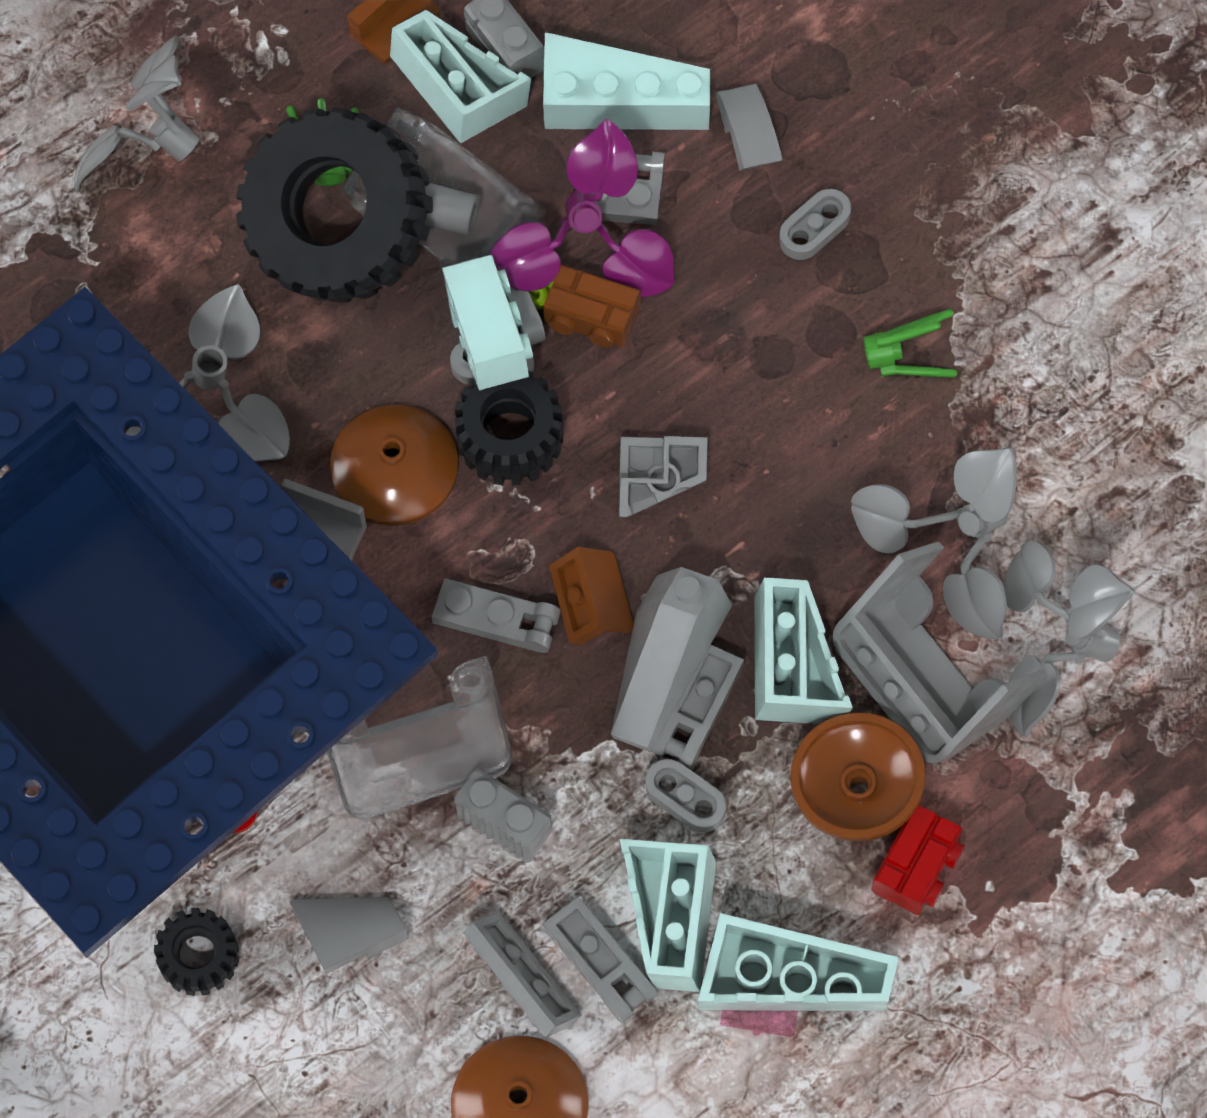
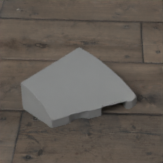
M621 437L619 518L630 517L635 513L707 480L708 437Z
M388 897L316 898L290 901V905L326 974L364 955H367L369 959L409 939L406 927Z

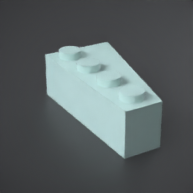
M545 32L543 93L545 129H595L604 119H609L620 129L709 130L710 69Z
M720 913L698 998L699 1011H887L899 957Z

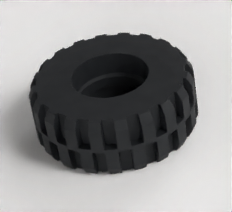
M333 107L330 111H324L320 108L304 111L303 118L299 120L291 116L278 124L280 131L274 135L267 133L257 143L261 149L255 158L248 157L243 168L244 171H247L244 185L238 184L236 199L242 201V211L236 214L239 229L247 232L248 237L244 239L243 243L249 255L257 257L259 260L258 267L268 277L280 282V286L292 292L321 301L329 300L336 303L350 302L355 297L366 299L377 295L378 288L382 285L389 287L394 285L401 279L399 271L405 265L412 267L420 254L415 252L420 239L427 240L430 227L425 225L426 213L433 212V199L426 195L425 186L430 184L426 169L418 165L417 160L419 156L414 148L400 138V134L389 126L365 114L355 113L345 108ZM336 167H347L360 175L365 186L367 201L363 219L358 228L345 240L333 245L321 244L310 236L304 222L303 207L306 194L313 182L326 171Z

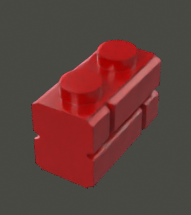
M918 805L913 815L903 824L873 880L871 891L915 915H920L925 904L934 907L945 883L939 880L945 866L954 869L965 848V845L959 842L962 828Z

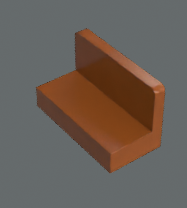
M364 0L347 15L350 36L381 63L387 64L392 60L390 57L392 28L424 10L439 17L440 8L431 0Z
M577 547L549 565L569 644L583 645L604 631L625 634L632 631L634 623L616 556L613 552Z

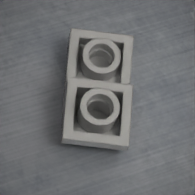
M757 84L717 92L716 97L725 133L731 134L739 171L782 161L776 133Z

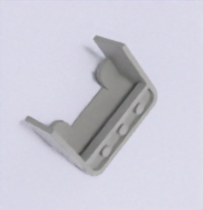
M939 541L898 554L837 623L833 631V644L838 654L890 720L901 726L911 735L920 749L923 760L929 763H939L953 757L1006 720L1048 676L1041 669L1007 683L997 678H989L981 681L974 689L970 686L922 626V623L933 609V595L920 575L944 549Z

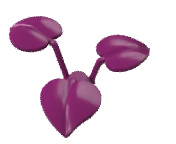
M604 119L590 134L580 140L568 156L566 164L567 176L573 187L578 191L572 193L566 200L565 211L567 217L561 220L562 225L555 239L551 241L549 231L544 224L540 222H524L509 229L495 243L488 254L492 255L497 271L505 269L510 287L523 291H535L549 285L558 274L561 262L559 255L554 249L561 245L568 228L572 227L580 233H590L596 230L614 251L604 260L602 265V271L606 279L641 290V297L660 294L671 288L675 282L673 255L669 244L660 234L649 229L633 230L623 237L621 244L618 245L602 223V212L598 201L602 199L603 193L611 197L626 195L634 186L638 175L637 158L630 141L622 130L609 119Z

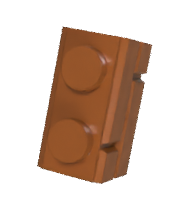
M561 264L544 303V322L549 323L550 328L560 334L571 335L573 332L589 336V340L592 343L603 348H611L613 345L624 348L640 310L641 290Z

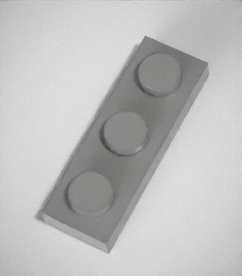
M500 911L473 921L463 932L473 945L476 953L484 959L499 978L505 990L514 997L529 1016L531 1023L540 1030L545 1038L573 1026L582 1016Z

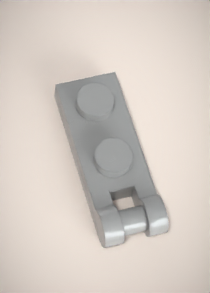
M444 578L432 614V623L532 651L546 653L549 651L552 637L549 635L552 625H557L561 610L549 603H535ZM524 619L535 621L533 630L521 629Z
M710 645L651 752L661 757L668 754L692 770L744 667V659ZM678 728L691 734L687 744L673 738Z
M579 896L543 923V929L596 991L620 1023L623 1024L633 1016L632 1010L642 1002L648 1004L658 996L650 981ZM623 978H626L632 988L620 996L613 986Z

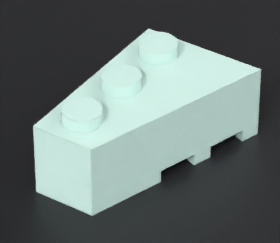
M424 10L392 28L390 57L460 144L528 106L530 77L522 72L517 75L499 63L498 56L490 51L485 54L468 43L467 36L429 11Z
M492 255L442 268L454 328H459L461 334L459 336L462 348L466 349L467 360L478 389L483 390L529 377L526 359L533 358V352L527 333L519 334L517 327L522 326L516 301L508 302L506 295L511 294V289L505 269L497 271Z
M764 577L754 596L755 720L821 724L832 717L850 713L853 707L849 696L844 693L837 673L839 667L835 657L831 656L824 636L825 628L808 580Z
M620 839L629 878V889L632 894L637 918L636 924L646 974L656 989L700 992L717 863L709 846Z

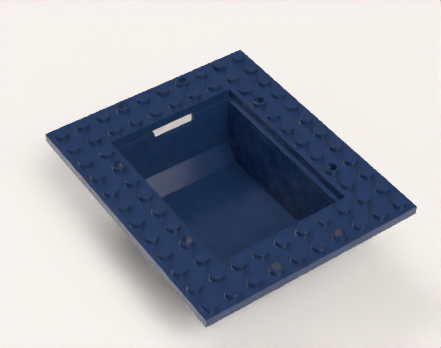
M84 287L0 354V469L8 464L10 469L0 479V863L85 958H88L438 656V650L100 301ZM131 427L141 428L140 432L134 436L126 434L127 430ZM280 578L288 581L287 585L281 589L272 586L273 582ZM298 732L309 734L308 739L303 743L293 741L294 735ZM36 785L41 789L40 793L35 797L25 796L27 789L31 786ZM199 822L203 825L202 830L198 834L187 833V828L191 823Z

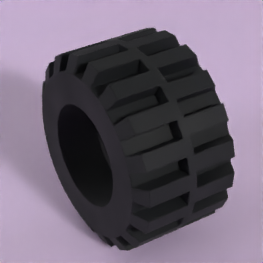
M529 370V377L483 390L478 389L476 381L473 379V389L465 387L461 392L462 402L456 403V418L454 421L460 455L464 456L465 464L470 470L477 469L478 477L486 480L489 475L493 476L494 484L503 486L504 479L512 480V486L521 485V478L528 477L530 482L538 479V470L542 469L547 472L552 467V458L558 459L561 452L560 443H563V420L558 396L554 389L549 391L548 382L542 377L535 381L533 372ZM507 413L522 415L534 424L525 435L513 440L498 439L485 430L491 420Z

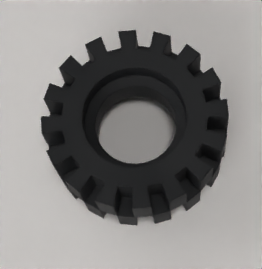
M191 908V914L186 915L184 910L177 912L178 918L174 921L168 918L164 922L165 930H158L156 935L158 944L154 945V954L162 976L167 983H171L175 990L180 992L183 989L187 995L195 996V991H200L202 996L210 994L209 989L213 987L220 990L224 987L222 981L225 978L231 980L234 976L233 967H238L239 963L237 952H239L238 943L231 927L228 926L227 921L222 916L216 917L215 912L209 909L206 910V913H201L199 908ZM202 936L213 943V956L202 967H189L180 960V949L189 938Z

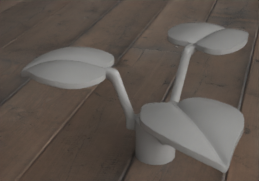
M176 35L142 63L131 82V87L137 91L129 100L126 108L132 111L144 102H148L160 116L150 128L154 137L150 138L126 127L119 128L117 125L108 129L87 148L78 163L74 176V188L78 192L82 180L111 154L118 142L124 138L129 137L147 144L154 151L162 147L178 162L183 160L199 142L200 137L173 112L161 95V93L169 89L181 86L178 74L179 60L173 55L179 44V38Z
M238 284L233 285L209 298L193 315L189 325V339L191 345L197 351L193 356L192 370L185 372L184 378L179 384L184 389L190 382H194L198 387L205 390L219 388L227 408L231 411V413L221 418L219 425L255 462L279 461L287 456L290 444L288 426L281 410L273 401L259 394L245 396L237 407L232 400L228 388L229 383L225 380L227 359L237 360L246 357L254 351L260 339L258 318L248 303L241 286ZM131 427L127 430L126 434L134 436L140 432L141 428Z
M1013 447L975 450L966 453L957 461L954 468L955 489L958 495L969 504L952 512L915 520L907 519L910 511L907 497L900 490L885 484L866 486L853 495L851 510L856 525L864 540L872 548L882 553H894L902 549L908 542L907 528H917L958 519L962 532L966 535L977 537L978 540L960 565L961 573L950 574L944 580L943 595L946 607L954 620L972 634L988 639H999L1003 636V623L1007 612V598L1004 586L999 577L988 568L976 566L970 569V566L984 544L991 541L989 532L1004 525L1012 509L1017 480L1016 457Z
M1028 541L1023 544L1021 551L1017 552L1007 570L1003 584L1007 606L1013 611L1022 613L1029 610L1037 599L1041 605L1068 620L1066 640L1073 652L1046 654L1041 661L1039 658L1029 655L1018 664L1009 681L1041 669L1048 675L1010 715L1016 730L1025 737L1029 736L1032 728L1050 711L1059 694L1060 674L1052 663L1072 660L1082 663L1086 656L1101 662H1108L1113 659L1120 646V635L1117 630L1105 626V624L1112 619L1135 593L1132 587L1120 580L1110 569L1101 565H1092L1086 568L1075 580L1069 594L1071 608L1068 611L1043 594V591L1054 581L1056 566L1049 549L1035 541Z

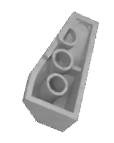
M683 567L658 574L636 611L611 735L614 739L651 752L732 607V603L719 580Z

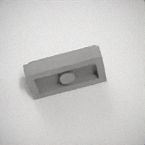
M284 479L280 488L352 561L367 528L363 507Z

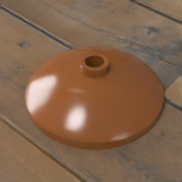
M383 405L361 413L351 420L340 432L330 457L331 478L339 498L363 507L365 519L380 525H405L429 516L447 500L458 476L459 462L457 449L447 428L430 413L408 405ZM391 448L400 451L395 457H388L385 455V452Z
M847 713L822 722L802 740L795 752L791 765V787L799 810L818 830L841 840L868 841L894 832L913 815L924 793L925 765L916 742L901 726L875 714ZM856 783H864L867 786V789L862 793H856L851 788Z
M531 1036L501 1038L477 1050L459 1071L451 1095L452 1118L588 1117L587 1087L576 1063L556 1045ZM523 1090L527 1094V1099L520 1104L513 1103L510 1100L512 1092Z

